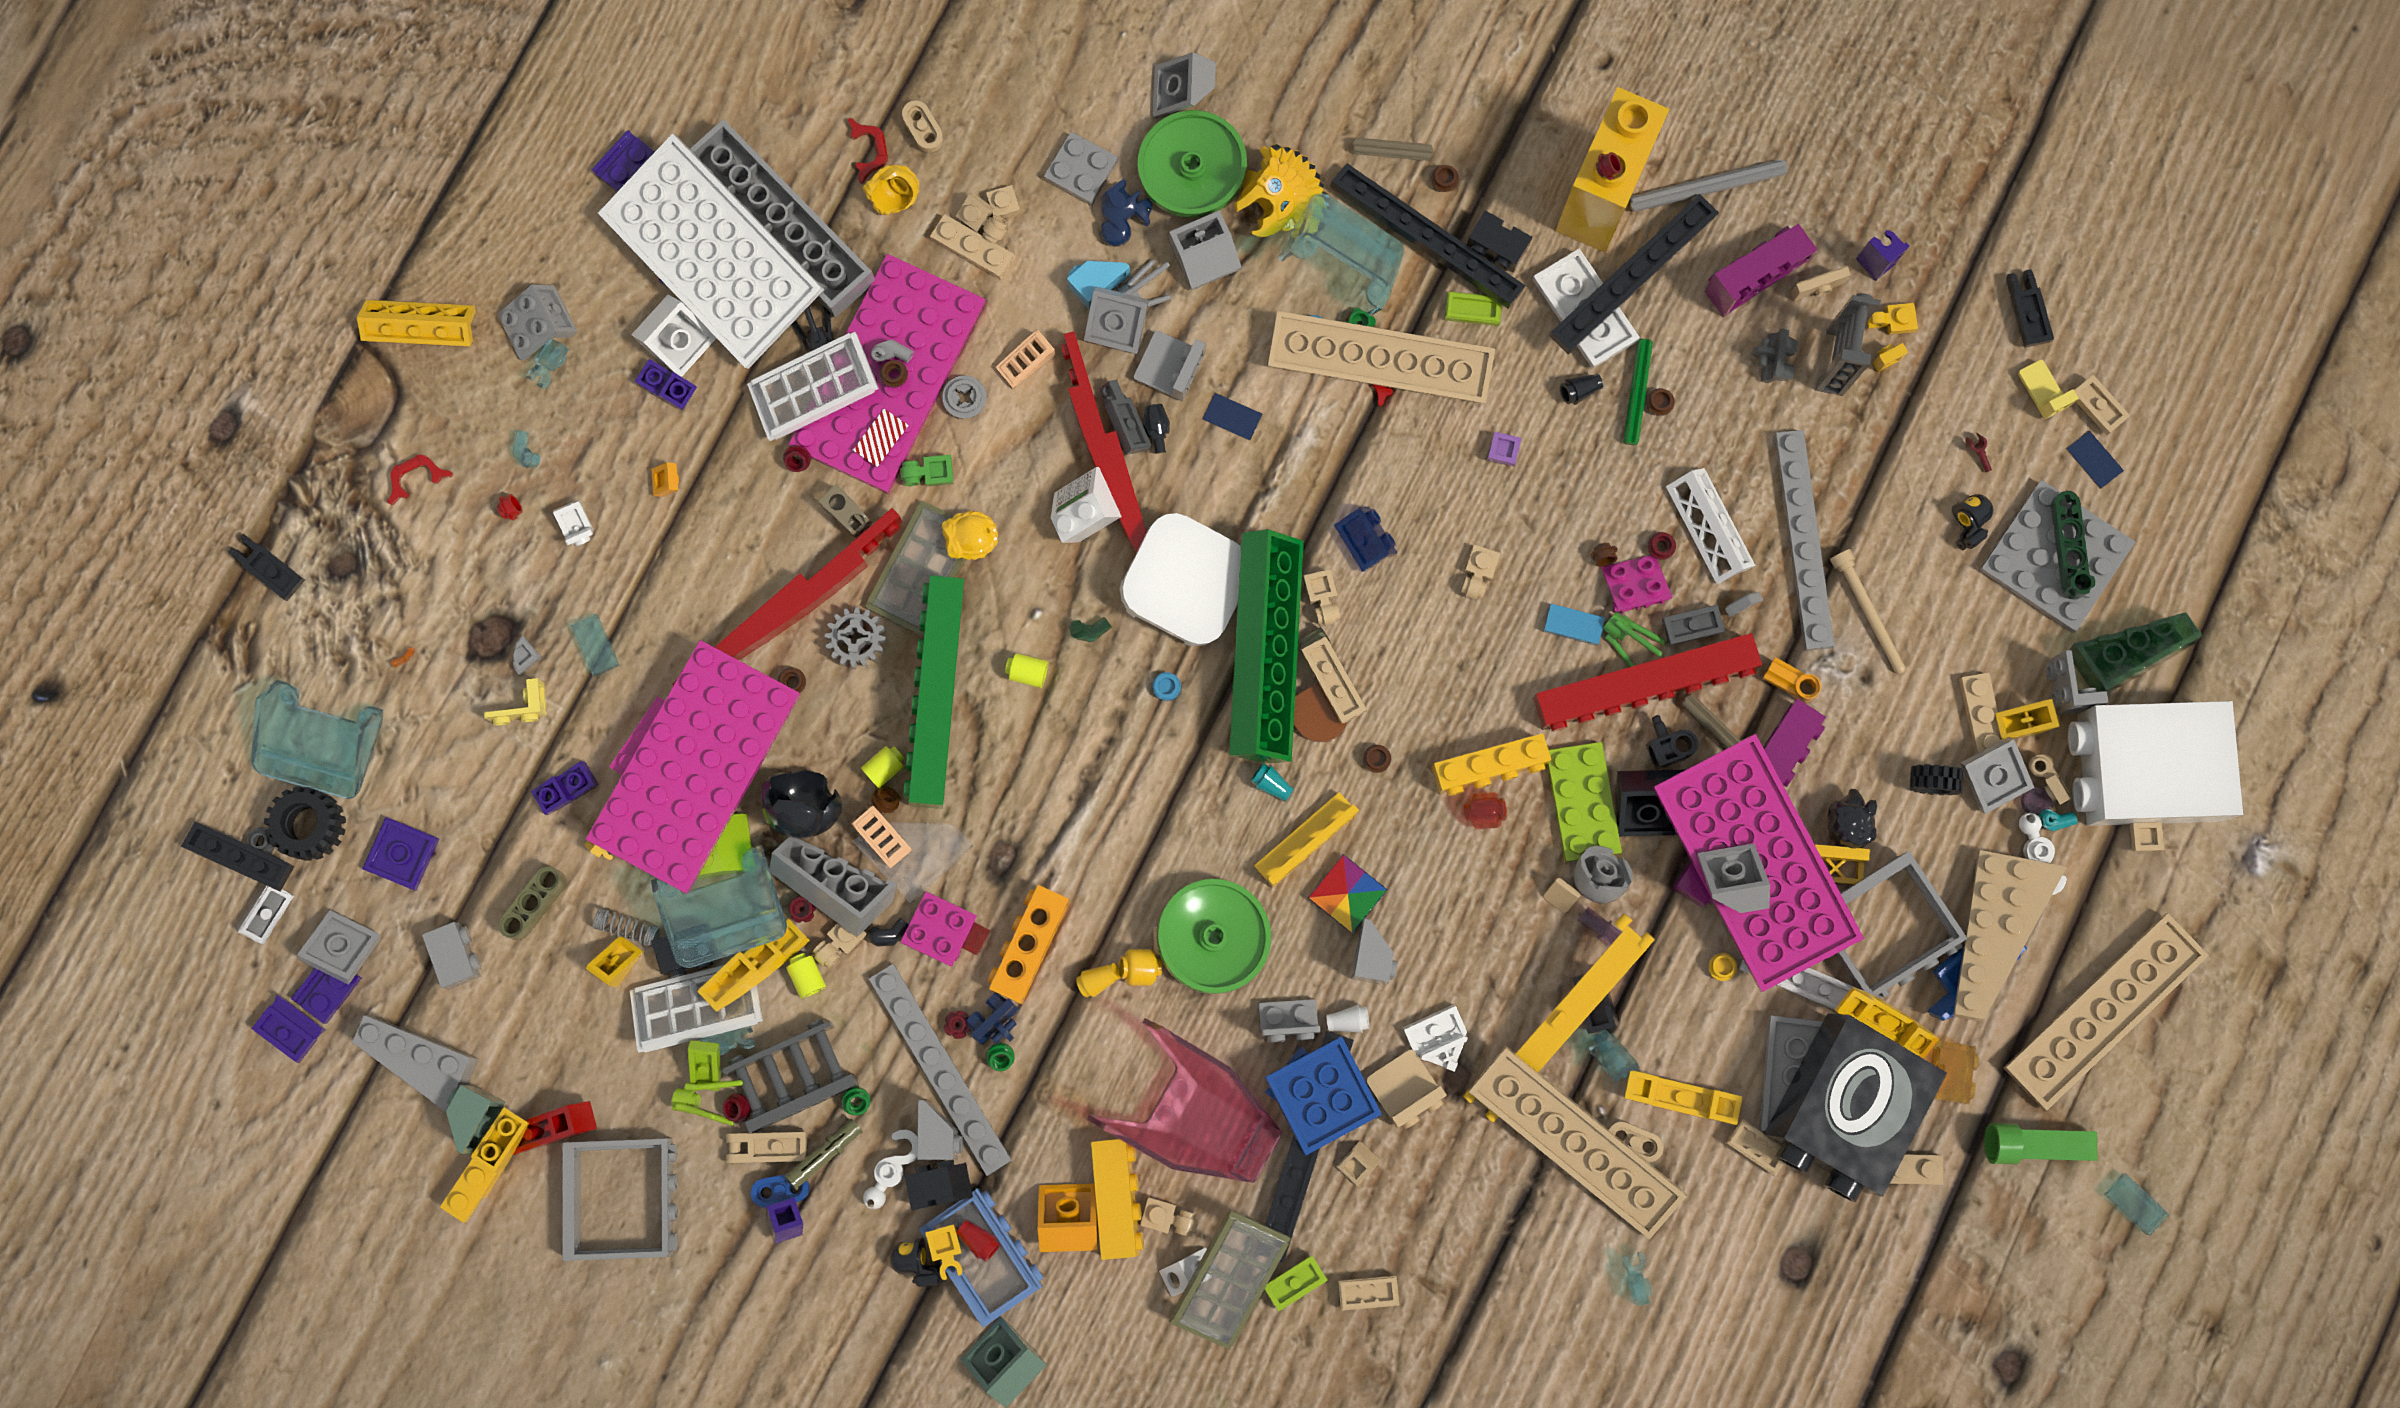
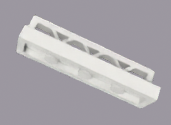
M1705 468L1692 470L1666 486L1716 584H1720L1732 576L1756 566ZM1687 482L1691 490L1689 500L1683 499L1677 490V487ZM1694 507L1701 509L1704 515L1702 525L1695 523L1691 517ZM1706 532L1714 534L1717 540L1715 549L1709 548L1705 544ZM1719 556L1726 558L1732 568L1723 575L1717 567Z

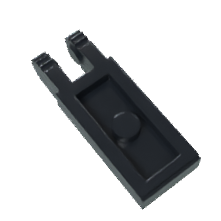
M2029 269L2023 272V281L2026 289L2024 291H2021L2017 275L2015 273L2007 274L2006 282L2011 294L2010 298L2024 348L2052 342L2054 336L2041 289L2037 286L2032 270Z
M243 534L240 539L243 544L254 550L252 554L246 558L241 551L233 547L229 550V553L242 563V567L281 598L288 601L305 579L264 546L258 545Z

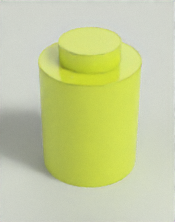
M1015 653L1014 658H1008L1005 674H1009L1010 681L1043 688L1049 661Z
M885 746L866 762L861 769L880 789L905 767L901 763L905 758L895 746L891 749Z
M802 953L789 960L790 965L786 969L800 999L812 996L827 987L813 956L806 957L805 953Z

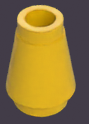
M1112 963L1084 970L1077 977L1076 981L1083 996L1095 997L1116 982V980L1120 979L1121 973L1118 966Z

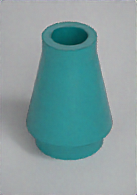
M1263 763L1251 778V782L1255 784L1254 788L1275 796L1283 802L1288 799L1294 790L1272 765L1267 766Z

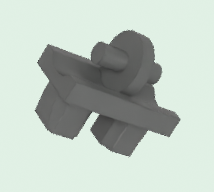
M1782 328L1778 333H1770L1767 338L1762 339L1761 346L1753 348L1752 355L1759 358L1758 366L1763 367L1761 382L1787 381L1793 378L1795 368L1793 365L1785 363L1786 356L1791 357L1796 354L1799 341L1789 337L1790 330Z

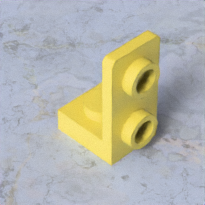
M2039 360L2018 372L2020 379L2044 420L2069 408L2079 399L2074 389L2065 394L2060 390L2043 360Z
M538 678L526 679L527 688L523 689V698L528 707L484 712V718L493 722V725L502 726L510 724V720L521 719V722H535L539 720L538 717L547 716L544 682Z

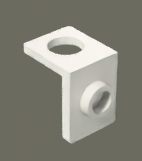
M1206 1248L1159 1271L1171 1297L1184 1292L1206 1252ZM1212 1263L1211 1268L1216 1269L1214 1263ZM1171 1272L1177 1275L1180 1282L1179 1287L1172 1283L1170 1278ZM1207 1273L1203 1282L1213 1276Z

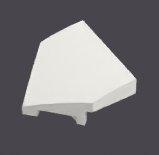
M1454 1004L1402 1028L1411 1049L1416 1052L1420 1059L1455 1072L1458 1064L1457 1060L1468 1037L1466 1036L1467 1030Z

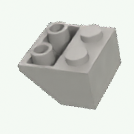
M1220 210L1169 232L1170 245L1191 290L1242 269L1232 236Z

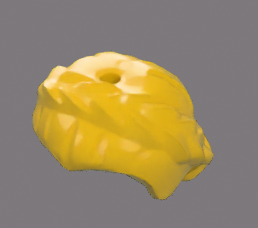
M887 165L874 174L873 178L867 181L862 189L867 198L872 201L873 208L878 214L889 215L890 213H899L901 210H906L916 202L919 193V180L907 166Z
M966 511L958 513L942 523V533L946 540L945 547L948 556L951 558H964L967 560L985 558L998 544L996 524L983 512Z

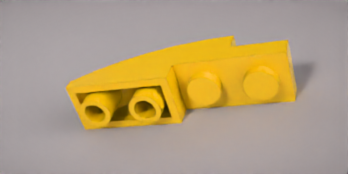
M504 1107L471 1155L472 1160L440 1208L461 1222L467 1223L482 1199L488 1196L519 1145L529 1122Z

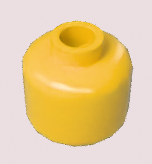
M1128 949L1124 956H1121L1119 959L1121 979H1124L1129 986H1151L1155 983L1157 976L1162 974V961L1157 959L1155 952L1151 949Z

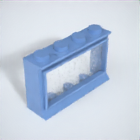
M980 1188L972 1192V1198L960 1200L920 1227L919 1231L927 1242L925 1232L953 1224L957 1232L959 1227L968 1220L997 1237L996 1240L1000 1243V1247L987 1262H984L982 1259L977 1260L960 1236L957 1235L961 1254L955 1255L954 1260L961 1265L962 1275L958 1276L953 1266H949L945 1270L981 1326L985 1327L1043 1286L1041 1280L1044 1279V1276L1035 1263L1030 1266L1024 1257L1028 1252L1019 1239L1014 1241L1008 1233L1012 1228L1003 1214L998 1217L992 1207L996 1203L987 1190L982 1193Z

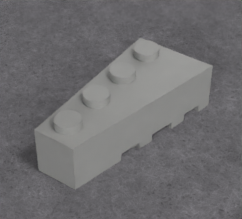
M788 837L772 852L769 872L856 937L893 902L897 883L889 879L885 882L874 877L875 873L866 869L861 871L848 865L849 861L840 857L838 859L832 858L824 854V850L797 838Z
M367 1015L363 1016L352 1041L445 1112L450 1105L447 1103L450 1094L455 1088H459L460 1085H468L479 1060L476 1057L377 1017Z

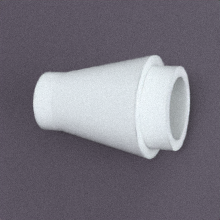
M1358 1004L1333 1014H1327L1329 1032L1363 1033V1030L1370 1029L1367 1007H1360Z

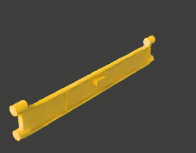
M1623 913L1614 923L1622 930V933L1515 1053L1537 1072L1543 1068L1655 940L1648 932H1645L1641 937L1628 925L1632 922V919L1627 914ZM1469 1089L1463 1095L1470 1103L1477 1099L1469 1092ZM1490 1109L1485 1114L1492 1122H1495L1499 1117Z

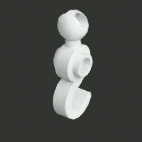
M2034 813L2024 814L2019 820V828L2029 838L2023 848L2025 858L2051 863L2054 858L2055 848L2049 839L2040 837L2041 819ZM2062 875L2052 895L2059 893L2065 887L2066 876Z
M899 1130L892 1134L893 1140L908 1139L912 1144V1150L906 1156L888 1157L879 1161L876 1165L874 1175L877 1183L875 1186L868 1188L863 1195V1202L869 1209H879L884 1205L886 1200L884 1192L887 1187H894L903 1179L904 1168L902 1164H910L918 1158V1135L914 1132ZM870 1199L874 1201L873 1207L868 1206Z

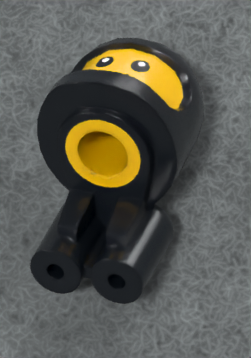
M1973 494L1966 501L1957 502L1952 506L1954 517L1964 528L1960 539L1956 541L1957 547L1962 551L1966 548L1973 549L1987 538L1988 530L1981 527L1992 518L1994 508L1991 501L1982 494Z
M917 1238L915 1242H898L891 1249L890 1265L892 1269L898 1274H915L916 1276L913 1278L912 1283L916 1284V1286H938L940 1282L944 1281L940 1277V1269L927 1265L924 1238Z

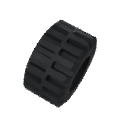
M299 786L293 787V791L285 790L281 792L282 798L276 796L272 800L275 803L274 807L268 806L266 812L270 813L269 818H264V824L269 826V829L265 830V834L267 837L272 838L269 842L273 847L278 848L277 851L296 859L311 861L312 858L316 860L322 859L324 853L330 855L334 851L331 847L333 845H340L341 841L338 837L340 834H345L346 829L341 828V824L346 823V818L340 815L344 811L341 806L336 804L337 801L333 797L310 787L302 788ZM313 808L317 815L316 829L309 837L299 840L295 836L293 829L295 818L303 810Z

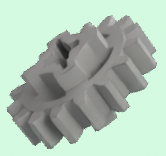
M855 607L854 613L851 614L846 608L844 609L845 616L842 618L838 614L834 615L837 621L836 624H827L832 632L826 633L824 636L827 640L831 641L826 645L828 651L835 650L831 657L834 660L841 657L840 664L845 667L849 661L853 669H856L859 662L866 668L868 659L876 662L877 658L874 654L876 652H884L880 643L887 642V639L880 634L886 630L884 626H877L880 622L878 616L870 619V610L867 609L864 614H861L859 607ZM850 622L849 626H847L844 630H841V628L845 624ZM863 622L869 624L874 633L865 631L863 629ZM858 632L862 639H857L854 644L850 638L854 637L855 633ZM838 643L848 646L849 655L840 650ZM867 646H871L867 652L861 654Z

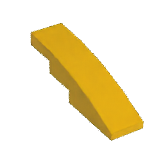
M788 919L769 938L763 935L744 954L739 951L697 992L717 1012L766 979L810 940Z

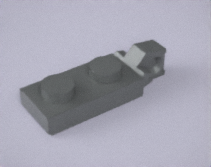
M1117 380L1108 381L1100 387V392L1125 455L1147 451L1151 448V443L1131 397L1127 398L1122 393Z

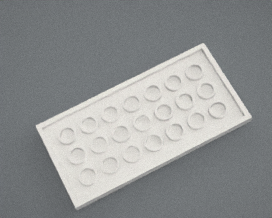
M673 133L598 212L609 226L745 368L749 369L824 290Z

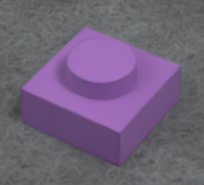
M1494 432L1487 460L1514 467L1522 438Z

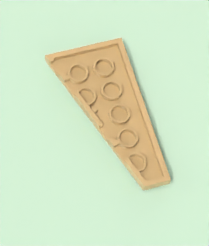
M1983 850L1978 852L1966 928V937L1968 939L1964 941L1953 1013L1954 1017L1979 1022L1985 1020L2065 872L2066 866Z

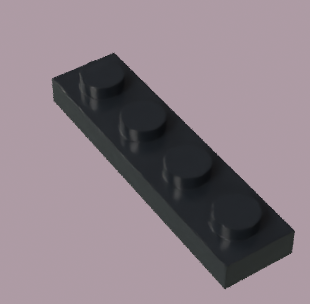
M196 821L181 845L182 848L279 892H281L294 868L293 865Z

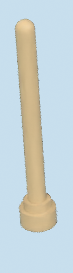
M1848 549L1830 558L1834 569L1838 568L1839 572H1843L1894 671L1898 674L1903 673L1905 665L1853 568L1855 565L1853 560L1855 558L1851 550Z

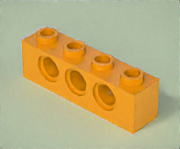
M1037 885L1036 890L1030 889L1024 901V904L1028 907L1024 915H1018L1013 924L1012 930L1015 931L1011 942H1005L999 955L1003 957L999 968L994 966L987 982L991 984L989 988L991 991L1021 1005L1023 1004L1070 903L1068 898L1040 885ZM1038 910H1043L1047 913V920L1042 925H1035L1032 922V915ZM1025 936H1031L1035 939V946L1030 951H1023L1020 948V941ZM1013 962H1019L1023 966L1022 974L1015 978L1010 977L1007 972L1008 966Z

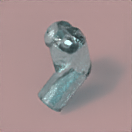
M515 431L513 443L514 458L522 467L537 468L540 464V456L537 453H532L527 447L529 433L526 431Z

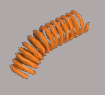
M407 648L409 650L401 657L390 661V665L392 663L395 668V666L406 663V660L409 661L411 659L409 657L413 656L415 648Z

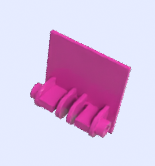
M1651 555L1601 567L1614 600L1612 602L1614 613L1624 614L1625 611L1633 610V608L1640 610V606L1648 608V606L1658 603L1662 605L1666 600L1672 599L1659 562Z
M925 892L900 943L952 967L961 954L960 950L977 915L931 893Z

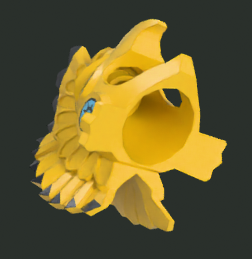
M1277 143L1269 148L1263 146L1258 149L1263 157L1261 161L1262 169L1258 172L1247 171L1242 186L1244 189L1239 198L1234 202L1236 212L1255 201L1263 208L1264 214L1263 217L1257 220V230L1250 231L1252 235L1267 237L1279 230L1288 232L1295 226L1296 229L1301 231L1307 243H1313L1315 233H1320L1323 230V224L1320 220L1324 219L1325 214L1321 207L1327 204L1325 198L1328 195L1323 190L1324 184L1320 180V174L1315 169V164L1310 163L1308 157L1301 155L1299 150H1293L1289 146H1281Z

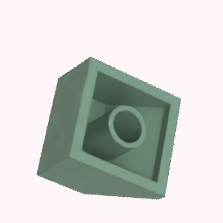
M460 1085L459 1088H455L447 1101L450 1105L446 1113L458 1152L461 1154H473L506 1103L505 1101L477 1086Z
M1002 1317L960 1359L985 1392L1005 1408L1047 1365L1034 1348Z

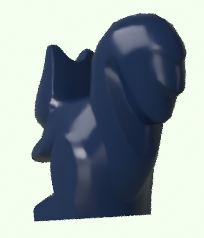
M1125 179L1119 181L1101 196V211L1105 222L1101 224L1102 231L1100 233L1103 240L1108 245L1114 247L1124 245L1130 240L1131 228L1127 220L1132 216L1137 217L1145 226L1150 224L1151 201L1149 199H1142L1137 202L1141 192L1138 190L1129 195L1125 191Z

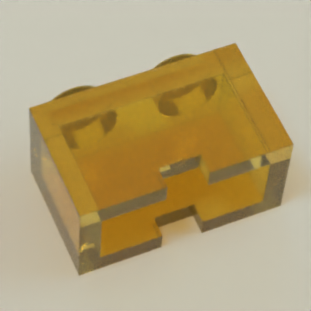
M1938 1041L1935 1044L1931 1064L1947 1072V1075L1934 1100L1955 1104H1970V1099L1974 1098L1976 1090L1975 1082H1972L1973 1070L1976 1071L1979 1062V1056L1975 1053L1976 1046Z

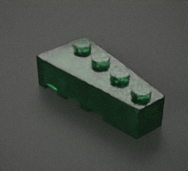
M2184 612L2152 621L2139 627L2134 626L2114 634H2106L2089 641L2077 642L2069 650L2072 651L2075 667L2088 686L2096 688V692L2107 691V694L2191 647L2201 638L2202 634L2189 615Z

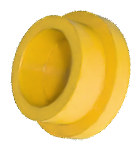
M1717 953L1709 960L1708 971L1714 979L1728 981L1735 976L1737 963L1730 954Z

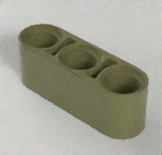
M545 866L540 868L499 921L500 933L513 940L525 939L566 886L565 875L552 867ZM554 873L556 882L552 887L547 888L545 886V878L549 874ZM536 896L538 898V906L534 910L529 911L527 902L531 897ZM518 919L521 924L520 929L517 933L512 934L509 929L510 923Z

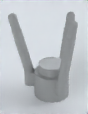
M1150 260L1129 281L1119 287L1117 292L1140 297L1137 290L1162 273L1170 264L1168 262L1164 263L1133 286L1155 264V260ZM1165 295L1149 300L1148 307L1171 299V296Z

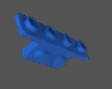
M1964 944L1961 949L1932 971L1947 994L1928 1009L1927 1012L1930 1016L1942 1021L1953 1017ZM2026 946L2023 947L2016 961L2020 959L2021 954L2027 949Z

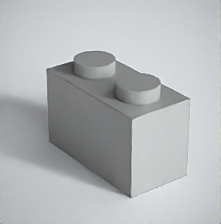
M452 922L422 934L441 988L449 990L481 977L479 969L482 968L478 955L472 953L469 945L472 942V937L466 926L463 927L460 923Z

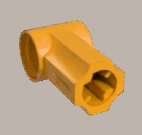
M1776 657L1762 678L1792 695L1795 700L1798 698L1804 703L1813 701L1821 690V682L1815 675L1805 674ZM1801 683H1808L1812 687L1813 693L1811 695L1803 694L1799 685Z

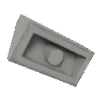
M262 884L235 929L237 932L263 945L294 895L284 889L279 892Z

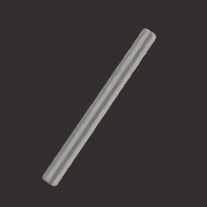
M1780 159L1634 195L1629 199V207L1633 212L1694 198L1699 194L1706 195L1787 174V164L1784 160Z

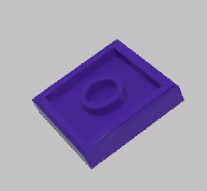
M385 817L362 869L417 891L440 839Z

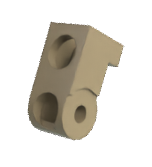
M837 484L818 500L819 505L854 538L860 535L872 523L859 509V506Z

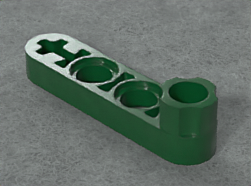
M2066 490L2053 498L2051 510L2061 589L2067 598L2077 600L2089 594L2091 588L2095 587L2096 581L2089 572L2081 502L2076 493ZM2064 498L2066 499L2067 503L2072 504V506L2067 509V513L2065 506H2060V502L2063 501ZM2065 515H2068V517L2074 516V518L2061 520ZM2064 525H2072L2075 528V538L2069 539L2063 535L2062 528ZM2067 552H2075L2079 556L2080 562L2077 566H2071L2067 563ZM2075 578H2076V583L2082 585V589H2078V588L2076 587V585H2075Z

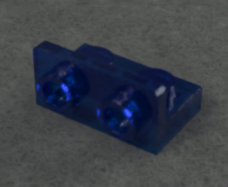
M1359 507L1334 525L1362 572L1368 571L1387 557L1397 554L1394 548L1396 546L1395 540L1388 532L1383 530L1380 525L1382 521L1379 514L1370 507Z

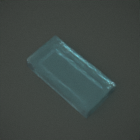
M597 614L571 625L591 674L594 677L620 666Z
M2122 1173L2104 1193L2146 1235L2151 1236L2170 1215L2126 1173Z

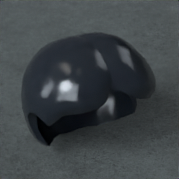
M809 770L796 773L779 772L772 774L763 782L760 795L762 812L768 825L781 835L797 839L817 836L829 830L840 817L842 812L841 796L836 789L833 795L829 792L827 778L823 774Z

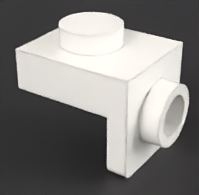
M579 499L553 510L567 545L574 543L575 546H579L590 540L589 536L593 534L594 529Z

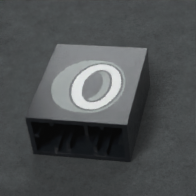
M1828 1013L1764 1135L1781 1144L1775 1157L1786 1165L1807 1174L1813 1163L1830 1173L1824 1186L1837 1195L1854 1203L1857 1202L1861 1192L1883 1197L1947 1072L1851 1015Z

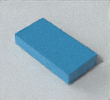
M1550 604L1543 632L1598 646L1605 617Z

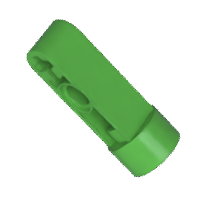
M1990 1123L1984 1135L1985 1154L1991 1164L2017 1165L2021 1159L2098 1161L2097 1132L2023 1130L2020 1129L2018 1124Z

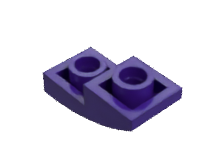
M650 358L635 380V384L680 410L684 409L697 389V386L675 372H670Z
M580 761L561 775L551 777L532 790L531 793L544 815H549L583 796L599 784L586 762Z

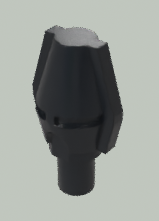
M1162 404L1145 406L1143 421L1145 432L1154 443L1155 454L1165 453L1164 439H1166V434L1170 432V420Z

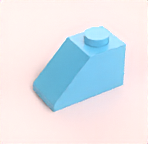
M1086 261L1082 266L1078 264L1068 273L1067 284L1068 288L1090 310L1094 288L1097 286L1113 291L1131 276L1130 266L1127 263Z

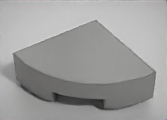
M1759 592L1750 593L1726 606L1725 610L1729 617L1764 600Z
M522 635L515 644L513 665L520 676L542 659V656Z

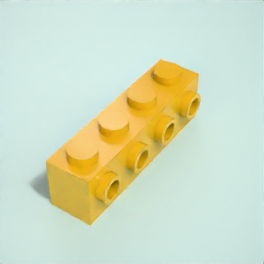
M1542 733L1436 762L1432 766V772L1439 795L1447 793L1448 796L1463 793V788L1474 785L1475 789L1491 785V780L1502 778V781H1507L1519 777L1518 773L1529 770V774L1543 771L1546 769L1545 765L1551 761L1544 734Z
M1130 1139L1091 1142L1101 1260L1140 1256V1250H1144V1237L1142 1232H1138L1137 1223L1138 1220H1141L1140 1203L1135 1201V1191L1139 1190L1138 1175L1133 1173L1132 1162L1136 1161L1135 1145L1130 1144Z

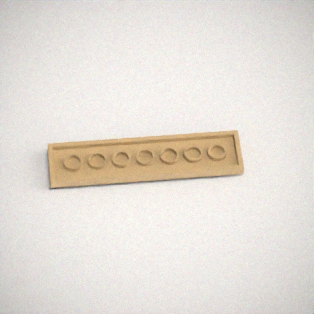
M1277 311L1268 366L1486 404L1495 348Z
M2169 913L2164 914L2003 1067L2004 1070L2043 1111H2047L2209 955Z
M1507 1046L1503 1048L1470 1087L1469 1092L1649 1240L1687 1197V1194Z

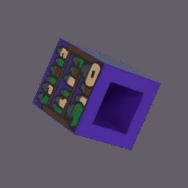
M795 1197L766 1206V1220L774 1244L803 1234V1221Z

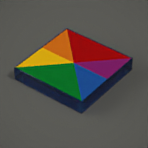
M1343 854L1310 894L1308 900L1350 934H1353L1388 889Z

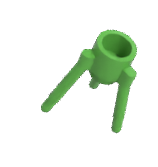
M1616 612L1603 627L1608 633L1605 639L1614 646L1628 667L1635 665L1616 640L1617 638L1623 641L1629 635L1657 656H1662L1660 650L1632 629L1662 645L1666 644V640L1631 621L1625 615L1622 616Z

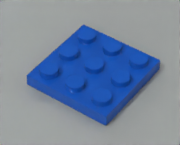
M1342 1036L1264 1077L1304 1155L1312 1153L1382 1115Z

